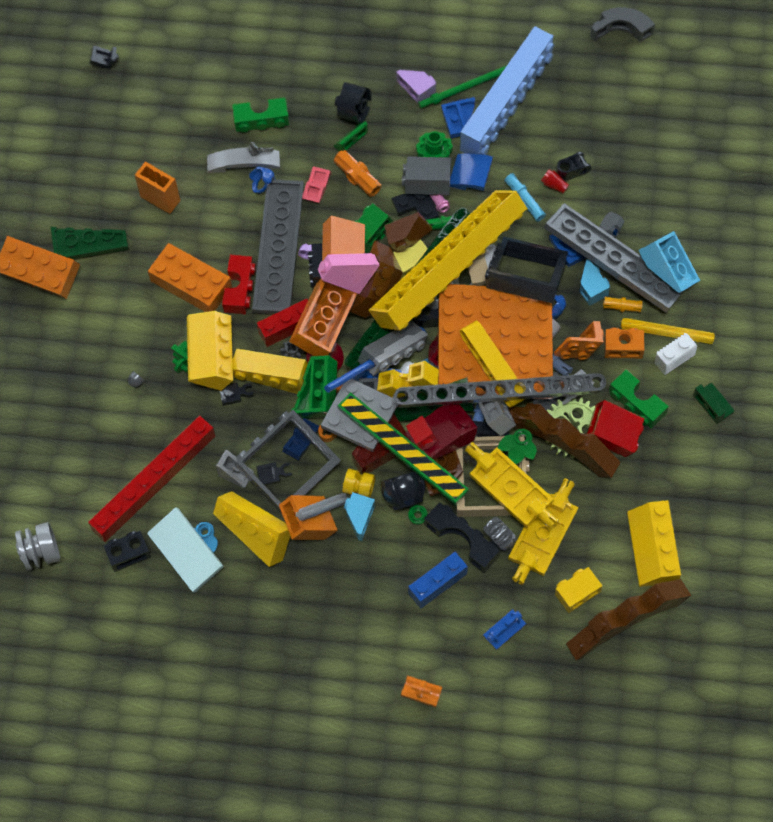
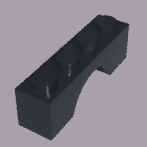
M439 502L424 518V526L438 537L446 534H456L463 537L471 549L469 562L483 574L499 558V547L493 541H487L478 529L471 528L466 519L456 516L450 506Z

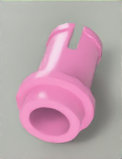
M430 195L437 211L444 213L449 210V202L444 199L443 195Z

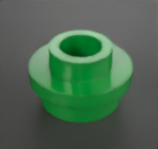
M420 505L413 506L408 512L409 520L416 525L423 524L424 518L428 515L427 510ZM416 513H420L422 516L420 518H416L414 515Z

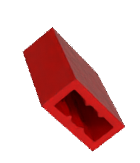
M603 400L595 405L587 434H594L609 450L627 457L638 449L639 443L637 442L644 429V418Z

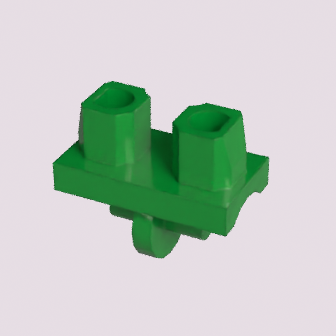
M184 340L178 346L174 344L171 347L175 357L172 363L175 364L174 371L177 373L182 371L188 373L187 341Z

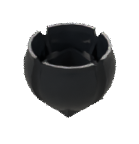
M415 471L381 481L382 496L394 510L423 502L425 481Z

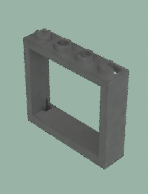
M294 410L290 413L287 411L278 418L280 422L276 426L271 424L264 431L266 435L262 439L257 437L250 444L252 448L247 452L243 450L236 457L238 461L235 463V466L281 514L282 512L279 507L281 502L244 463L286 424L291 421L328 460V463L293 495H305L341 461Z

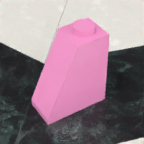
M372 253L327 255L319 264L318 271L323 281L360 294L380 265L375 254Z

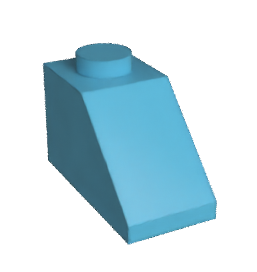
M353 492L351 498L346 499L344 509H346L347 518L358 540L362 541L375 508V499Z

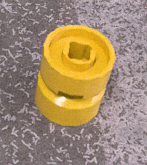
M349 468L345 475L342 492L350 495L354 492L370 498L376 476L366 472L360 474V471Z

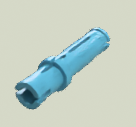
M515 174L508 175L504 181L510 186L512 191H517L528 208L527 210L537 222L541 221L546 216L545 212L528 193L527 187L520 183Z

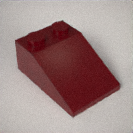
M460 404L443 405L425 418L438 439L431 448L423 450L433 460L475 440L478 427ZM407 431L405 437L416 445L409 431Z

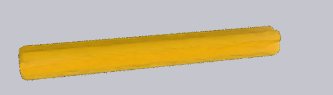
M623 318L621 322L622 329L637 328L644 330V333L673 338L681 337V335L687 333L696 342L713 344L715 334L635 319Z

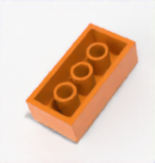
M7 236L0 252V275L67 299L80 264L73 259Z
M170 243L167 244L148 270L151 282L204 312L216 311L223 301L224 289L232 288L229 276Z
M321 278L316 283L289 342L313 356L328 355L334 346L357 293L323 281Z

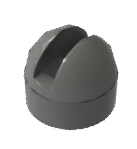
M134 371L128 377L129 385L134 388L139 387L145 381Z

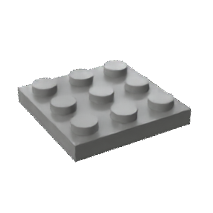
M351 379L341 387L321 424V428L374 452L378 441L340 411L337 405L351 392L388 423L395 413L397 406L393 403L392 397Z

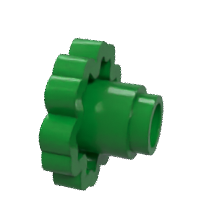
M438 131L423 134L419 137V143L416 144L418 157L450 158V153L453 151L451 139L446 138L444 133Z

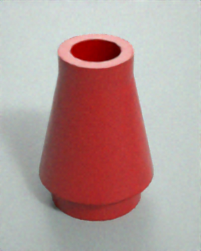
M550 169L541 180L544 186L563 194L569 186L554 170L551 171Z

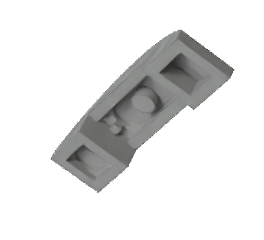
M235 148L219 151L207 156L208 173L226 172V168L255 166L280 169L279 151L272 149Z

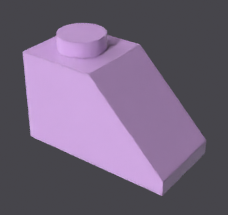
M398 70L396 72L397 82L417 103L436 93V81L425 72Z

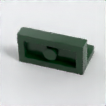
M709 383L705 387L700 384L695 388L694 398L716 424L734 413V408L713 383Z

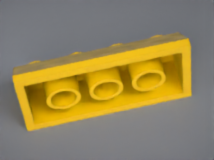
M217 311L188 315V382L222 391L233 381L231 316Z
M668 500L648 502L627 511L639 587L652 586L657 583L680 579L681 571Z

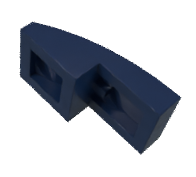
M306 418L302 419L316 434L318 433L320 426ZM295 428L293 436L284 445L282 452L299 461L311 442Z

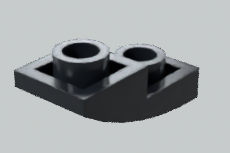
M438 308L431 309L429 315L421 312L411 320L422 328L437 327Z

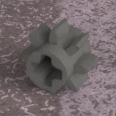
M289 341L287 343L283 342L284 348L280 349L282 355L302 359L301 354L304 353V350Z

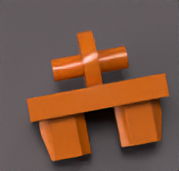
M407 676L401 696L436 707L442 687Z

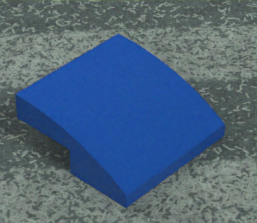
M471 153L457 154L451 174L450 187L466 190L469 187L484 191L493 156Z

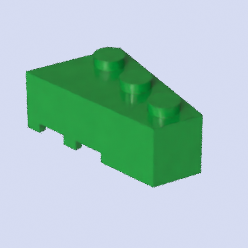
M373 203L363 210V215L359 220L354 221L365 224V253L371 251L374 241L378 239L383 240L386 237L384 225L394 222Z
M329 355L310 357L303 376V385L297 393L298 398L295 407L292 408L302 419L323 418L336 398V389L328 393L324 387L337 379V361Z

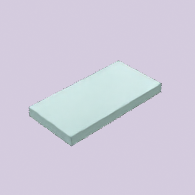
M177 507L147 533L194 593L224 567Z

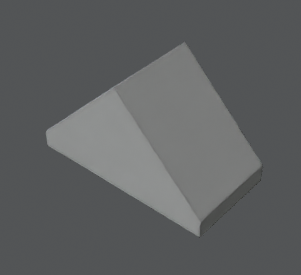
M225 450L216 465L219 477L245 488L249 479L235 466V463L238 461L231 452Z

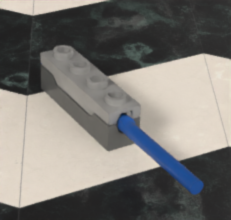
M411 320L403 330H394L364 347L358 359L361 365L324 387L325 391L328 393L366 370L373 376L379 372H385L391 365H397L401 359L408 358L413 352L422 350L428 336L426 330Z

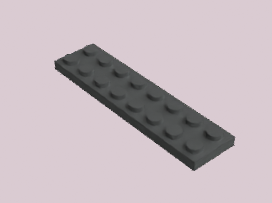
M272 179L266 188L252 307L253 313L276 314L291 306L304 181Z
M565 203L544 226V229L666 313L684 292L683 290L678 293L649 269L639 254Z

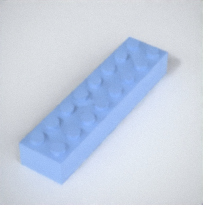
M537 27L533 28L462 129L460 151L471 154H487L491 142L496 141L500 129L505 128L509 116L514 115L518 103L523 102L527 90L532 89L536 77L541 76L545 64H549L552 60L553 35Z

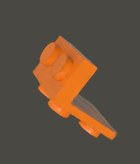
M593 321L579 337L566 338L555 350L554 356L561 357V359H588L603 343L604 333L603 329H601L600 321Z

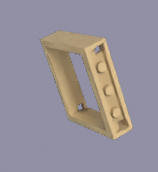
M504 436L475 437L474 443L481 450L496 449ZM524 436L520 437L519 440L525 441ZM467 444L459 449H456L462 469L463 450H465L468 445L471 447L470 444ZM524 458L519 463V468L525 473L530 471L529 460ZM464 473L458 478L462 484H464ZM464 497L456 504L458 517L513 516L502 505L465 506Z

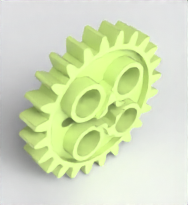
M581 397L578 402L576 398H572L567 404H562V401L558 399L556 402L557 406L552 404L550 406L551 410H547L553 418L567 419L573 426L577 427L576 429L580 433H583L582 428H589L595 406L590 408V401L584 404ZM574 411L579 412L580 415H581V418H579V419L575 418V417L572 415V412H574ZM552 443L550 449L552 450L556 447V454L558 455L562 451L565 458L568 452Z

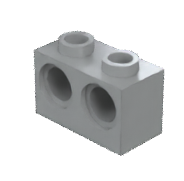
M504 401L478 402L487 424L500 436L516 425Z

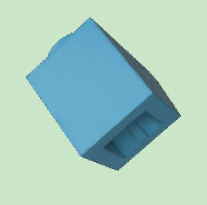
M588 259L585 263L579 292L588 305L591 306L609 295L610 283L601 276L598 266Z

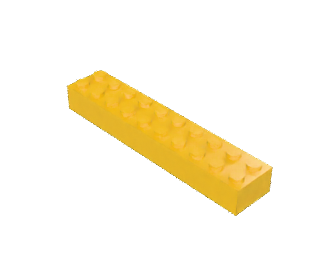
M495 190L369 309V312L379 326L394 330L406 328L409 324L408 322L412 318L417 317L426 305L431 304L436 295L446 290L447 285L457 279L465 268L471 266L473 260L477 256L482 255L490 244L496 242L502 232L507 231L515 220L520 219L523 216L522 213L528 208L517 191Z

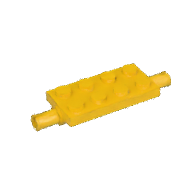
M474 442L470 443L471 447L467 446L465 452L477 461V466L470 472L469 476L523 526L527 528L536 518L541 519L550 529L554 528L553 525H557L559 519L547 510L554 502V498L501 450L496 448L491 453H484Z
M563 479L558 492L549 494L554 498V502L547 510L559 519L557 525H553L554 528L550 529L541 519L536 518L527 528L524 526L508 557L509 560L519 564L512 580L517 583L519 579L518 584L520 585L524 584L531 570L542 576L545 575L578 511V507L568 501V496L575 486V483L571 480L569 484L567 483L569 479Z

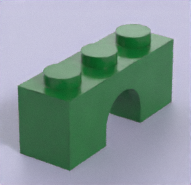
M286 97L269 99L268 109L263 113L254 112L251 109L250 102L232 104L236 132H248L249 130L256 129L264 130L272 127L281 128L289 125Z
M626 369L610 384V395L614 400H619L627 411L644 418L643 425L652 429L667 414L669 406L655 394L648 400L638 399L634 393L639 389L640 381Z

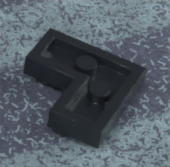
M404 193L392 198V203L398 216L416 210V213L419 212L426 220L439 218L430 194Z

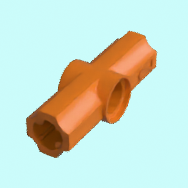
M341 150L337 153L334 163L346 174L347 179L353 185H358L370 197L378 194L382 185L370 174L366 165L362 162H357L346 150Z

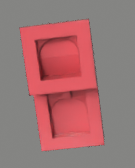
M313 166L302 199L320 204L331 171Z

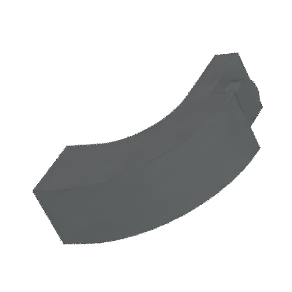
M626 7L612 8L601 13L600 21L595 22L591 27L590 37L595 42L611 31L624 30L632 34L640 43L654 34L655 23L638 10Z

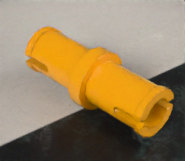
M604 297L603 308L617 309L620 312L626 310L641 313L642 301L628 300L626 297H621V299Z

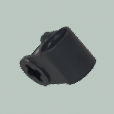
M577 152L572 156L559 160L556 173L567 182L587 174L592 169V166L586 162L583 152Z

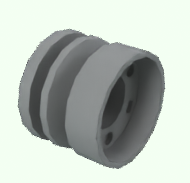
M49 522L36 525V535H33L30 529L26 528V538L21 530L15 532L18 555L27 571L33 569L32 560L37 568L41 566L40 558L42 557L47 565L60 561L58 546Z

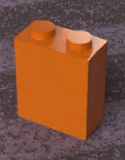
M144 162L135 174L140 197L170 214L180 202L176 179L151 164Z
M331 215L323 223L322 261L327 255L365 254V224Z
M291 495L279 504L292 540H325L338 531L330 510L300 521L296 516V512L299 509L325 500L324 496Z

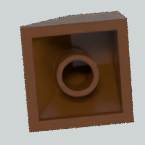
M419 212L384 225L388 243L395 251L405 250L433 230L432 226Z

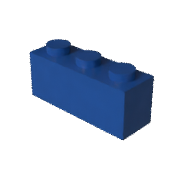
M454 552L408 586V594L421 609L467 575L468 566Z

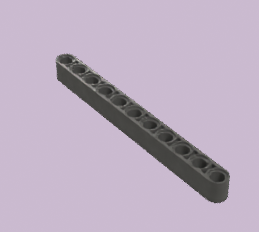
M594 373L401 387L395 391L393 403L399 408L596 394L606 386V379L603 375ZM593 379L600 382V388L593 387L591 383ZM578 381L581 384V389H575L572 382ZM554 382H558L561 384V391H557L553 388ZM534 384H540L543 388L542 392L535 391ZM496 386L504 389L503 395H498L495 392ZM514 386H522L523 393H517L514 390ZM482 388L485 395L478 396L475 389ZM439 390L444 391L446 398L439 399L436 392ZM456 390H464L466 394L465 397H458L456 395ZM424 392L427 399L424 401L419 400L417 393ZM404 393L407 396V401L400 402L397 399V395Z

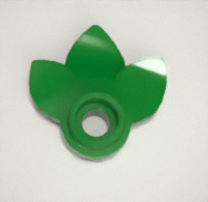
M518 429L513 435L504 436L498 444V449L508 452V458L516 465L521 463L525 457L533 460L537 453L536 446L532 442V435L527 429ZM522 436L526 437V440L523 442L519 440Z

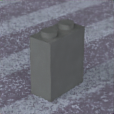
M407 157V164H403L402 186H405V194L449 195L451 158Z

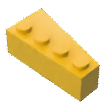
M236 349L232 359L233 375L236 379L251 381L295 394L301 390L304 382L303 376L308 365L305 359Z
M232 491L217 498L213 514L268 567L283 561L290 539V533L285 522Z

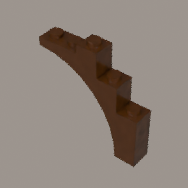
M527 403L525 407H508L516 424L512 428L527 429L531 434L555 444L580 460L598 477H613L621 462L594 434L580 433L567 419L553 418L541 404Z
M681 579L654 584L642 595L627 598L615 609L601 611L588 622L589 625L568 641L566 645L576 661L581 660L595 648L632 625L662 611L678 607L691 594Z

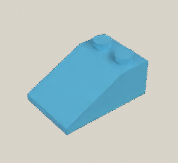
M674 231L639 250L642 260L646 263L647 267L678 293L700 281Z

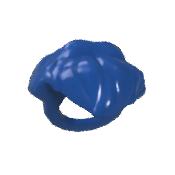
M257 167L249 174V178L253 180V192L261 194L266 190L272 179H275L274 172L271 169ZM262 177L265 185L262 189L258 190L257 185Z
M562 295L555 296L557 304L552 308V319L558 318L566 307V301Z

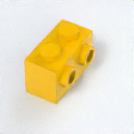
M589 567L584 570L582 568L577 570L568 581L564 579L556 585L555 596L568 613L599 594L602 590V584Z

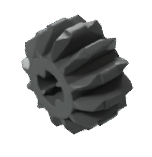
M498 517L490 519L483 527L484 532L501 550L510 548L517 540L515 534Z

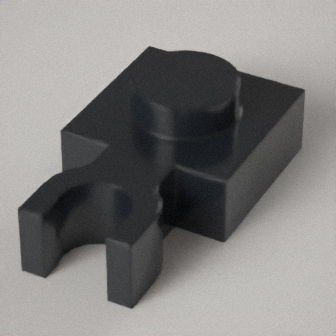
M238 383L227 385L220 391L222 405L240 403V397H254L253 392H246V389L252 388L251 383L244 384L242 387H238Z
M276 462L256 466L258 479L264 485L279 482V476L290 477L292 472L285 473L283 471V468L289 467L290 463H285L278 468Z

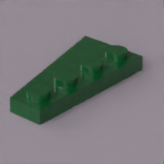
M50 227L54 253L70 259L129 250L126 230L101 229L99 231L92 230V228L78 230L71 227H66V229Z

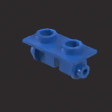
M512 609L483 636L497 650L524 627L526 623L521 619V613L519 611L515 612Z

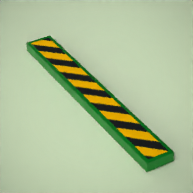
M351 392L337 405L340 411L456 505L467 494L469 488Z

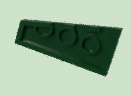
M466 377L449 384L468 383V378ZM439 390L436 392L439 399L446 398L444 391ZM456 390V395L458 397H465L466 394L464 390ZM423 392L418 394L417 398L424 401L427 399V396ZM407 398L400 400V402H406ZM473 403L460 404L465 412L474 410ZM443 405L397 407L395 411L397 421L413 420L420 416L426 418Z

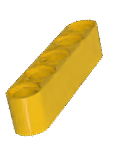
M476 320L460 329L459 332L463 341L490 381L518 379L480 322ZM514 386V390L517 393H523L522 386ZM495 387L500 395L504 394L502 387ZM525 399L504 400V402L511 408Z

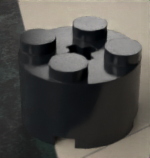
M344 82L340 96L336 97L334 103L337 106V117L356 123L364 122L370 110V107L367 106L368 100L372 101L371 89Z

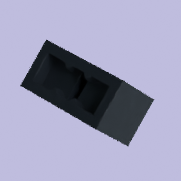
M132 531L123 538L112 539L103 545L114 572L151 558L141 531ZM135 543L141 544L137 549L131 548ZM115 551H122L119 556H113Z

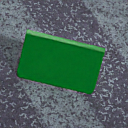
M367 122L358 124L335 143L334 147L339 152L341 150L347 151L368 133Z

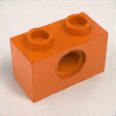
M619 328L606 329L604 336L605 358L643 359L644 330L630 328L628 330H621ZM625 340L628 344H622L620 341Z

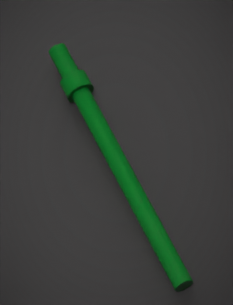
M507 65L439 94L437 92L431 94L429 98L419 101L418 105L421 109L431 104H438L445 98L496 78L502 74Z

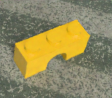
M421 361L409 365L408 374L400 373L395 369L379 373L377 391L393 398L395 391L401 387L438 385L439 370L428 362ZM399 393V394L397 395V398H400V397H403V396H406V395H405L404 393Z

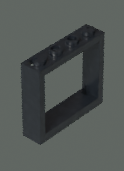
M503 237L502 242L497 243L496 251H494L489 268L486 270L485 279L488 280L486 288L553 304L566 267L568 251ZM506 255L555 267L550 283L498 271L503 256Z

